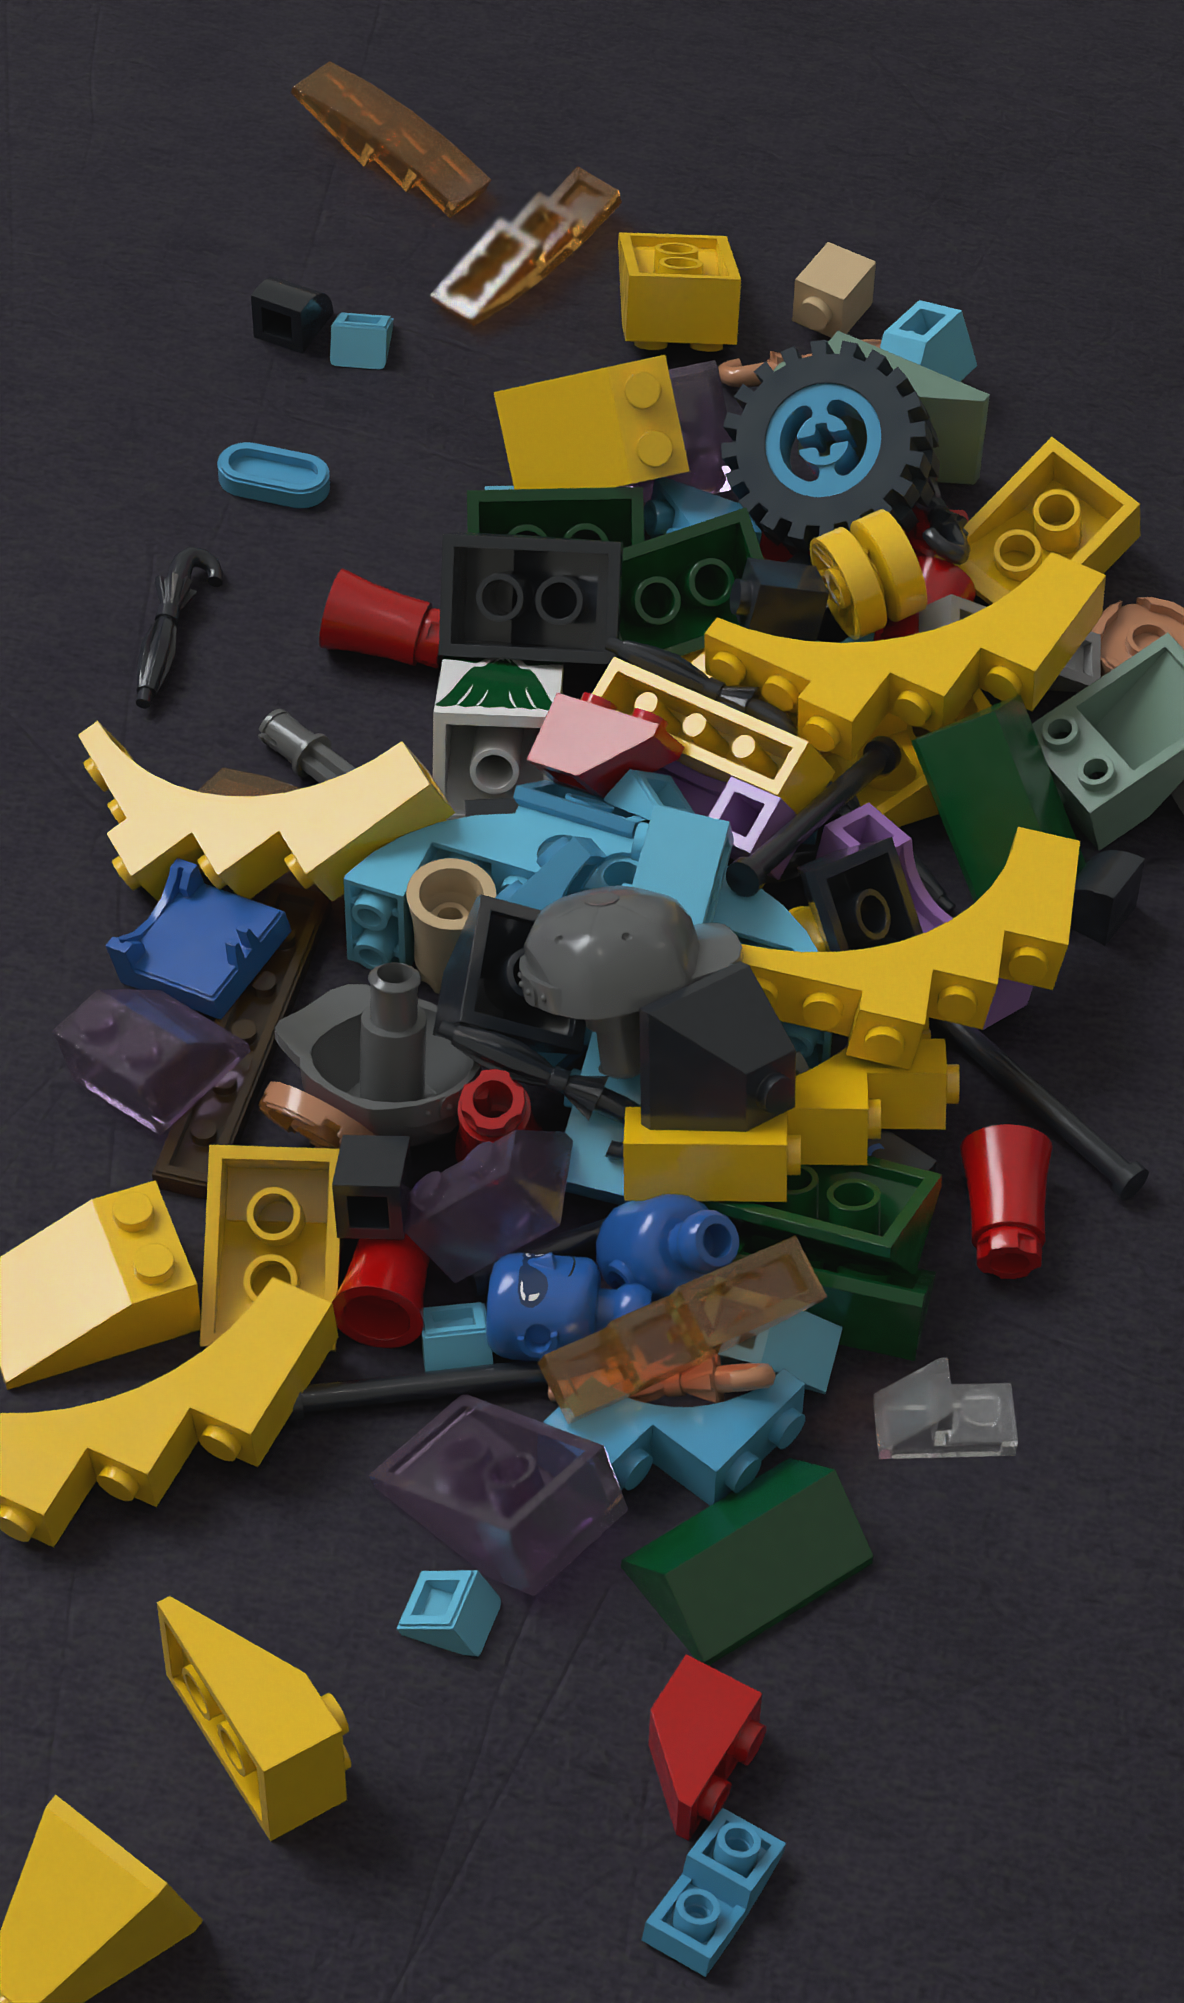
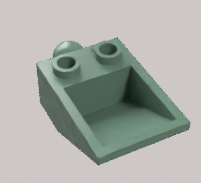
M837 331L828 341L835 354H840L842 340L858 343L866 358H868L873 349L886 356L893 370L899 367L909 379L930 416L929 420L937 433L939 447L933 448L940 461L937 482L974 485L980 477L990 394ZM783 361L778 364L773 371L775 372L785 366V362ZM842 416L839 419L844 422L857 443L858 447L853 449L858 455L860 462L867 445L866 426L855 418ZM835 440L826 442L827 448L824 453H821L822 457L830 455V447L836 443ZM798 442V455H800L799 450L804 448L801 445V443Z
M1166 633L1032 723L1067 816L1098 851L1147 819L1184 780V649L1169 633ZM1095 772L1100 779H1093L1092 773Z

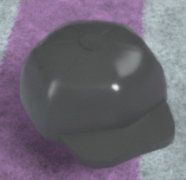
M605 886L565 896L543 908L524 944V955L520 957L519 964L520 972L518 977L521 978L519 986L522 987L526 1002L531 1006L555 1015L585 1019L587 1028L596 1032L600 1057L599 1072L615 1079H628L640 1074L639 1008L739 961L743 962V950L737 935L725 924L703 923L694 925L689 913L676 899L668 895L635 887Z
M392 962L376 966L368 975L371 986L367 984H347L332 989L305 1008L279 1020L275 1026V1039L280 1048L300 1068L302 1084L306 1093L345 1113L376 1136H410L411 1147L439 1141L446 1138L459 1124L458 1102L465 1084L476 1080L482 1070L481 1065L452 1046L451 1041L433 1035L437 1006L418 999V985L421 982V975L414 967L404 963Z

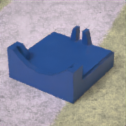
M177 858L170 866L169 876L162 897L149 918L134 932L119 937H112L105 946L121 983L221 1020L292 930L284 911L204 883L197 864Z

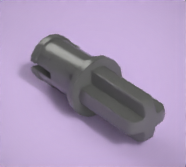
M276 709L269 713L259 727V731L262 733L258 735V738L285 757L292 764L294 773L299 777L305 778L310 775L316 781L322 783L356 769L331 750V741L327 736L321 733L314 734L312 731H309L284 709Z

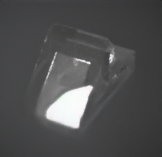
M944 1357L931 1362L874 1394L873 1404L879 1459L1016 1455L1018 1436L1011 1383L951 1384L948 1357Z

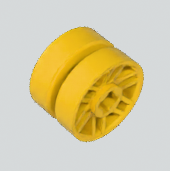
M880 509L853 521L850 526V532L844 527H839L811 540L810 557L812 566L817 567L829 591L827 605L841 629L851 639L857 640L884 628L887 618L893 622H898L925 610L927 606V590L922 570L907 536L888 511Z

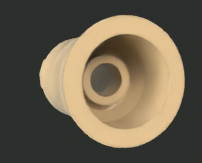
M438 859L423 865L412 875L406 890L407 902L413 922L414 961L417 971L421 975V981L428 983L434 992L439 994L443 972L476 897L481 894L493 898L496 897L495 884L488 873L478 865L462 859Z

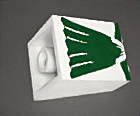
M443 655L433 712V779L455 812L446 819L447 821L465 817V800L513 798L516 785L543 780L552 781L527 760V757L556 693L563 694V662Z

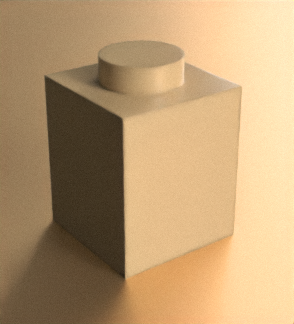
M827 242L795 279L792 321L831 338L837 331L847 334L873 302L876 261Z

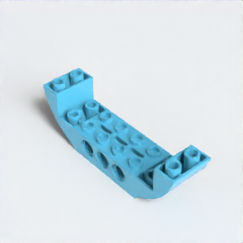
M518 806L513 814L463 817L438 822L405 834L371 853L350 870L343 879L347 959L358 962L371 970L381 964L392 962L412 966L414 962V932L406 890L412 875L429 862L445 858H456L472 862L485 870L495 884L497 896L502 890L517 880L522 884L526 883L541 868L536 862L538 857L558 839L564 836L569 841L574 836L591 838L605 853L607 858L588 880L583 889L585 891L605 886H622L623 883L633 884L638 861L631 860L633 838H626L522 806ZM725 873L712 923L725 924L737 935L741 944L776 950L818 952L807 931L780 902L762 889L751 897L739 896L727 884ZM780 1021L796 1051L801 1052L810 1069L830 1058L833 1033Z

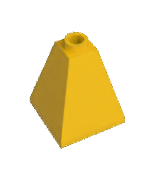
M55 1795L44 1810L0 1930V2003H84L192 1934L202 1923L203 1919L167 1882Z

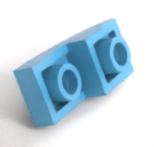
M722 1808L687 1854L682 1875L646 1921L641 1940L706 1977L765 1887L784 1853L786 1843Z

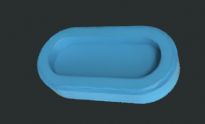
M243 442L229 446L218 458L219 483L225 491L235 496L293 508H309L324 501L330 492L329 468L322 459L311 454Z

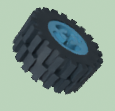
M827 340L811 341L812 356L802 358L797 348L793 346L780 352L786 365L774 372L767 361L759 366L754 373L761 382L760 386L753 391L742 384L734 397L743 409L742 415L727 412L723 428L731 437L732 442L721 443L722 459L731 470V472L725 473L730 488L738 497L742 507H747L749 516L764 535L776 546H779L782 542L792 555H795L799 550L808 553L812 539L839 527H844L850 532V526L853 521L880 509L888 511L898 524L909 533L919 522L912 511V507L917 502L928 508L934 495L927 479L928 477L939 478L940 461L933 448L939 447L937 433L929 420L930 416L909 379L900 368L897 367L893 370L886 356L873 349L868 358H866L858 343L843 340L840 354L833 352ZM842 416L855 418L866 426L867 445L860 462L858 455L853 449L858 447L857 443L844 422L839 419ZM796 437L804 448L799 450V453L817 477L815 481H806L797 477L792 472L790 455ZM835 440L836 443L830 447V455L822 457L821 453H824L827 448L826 442Z

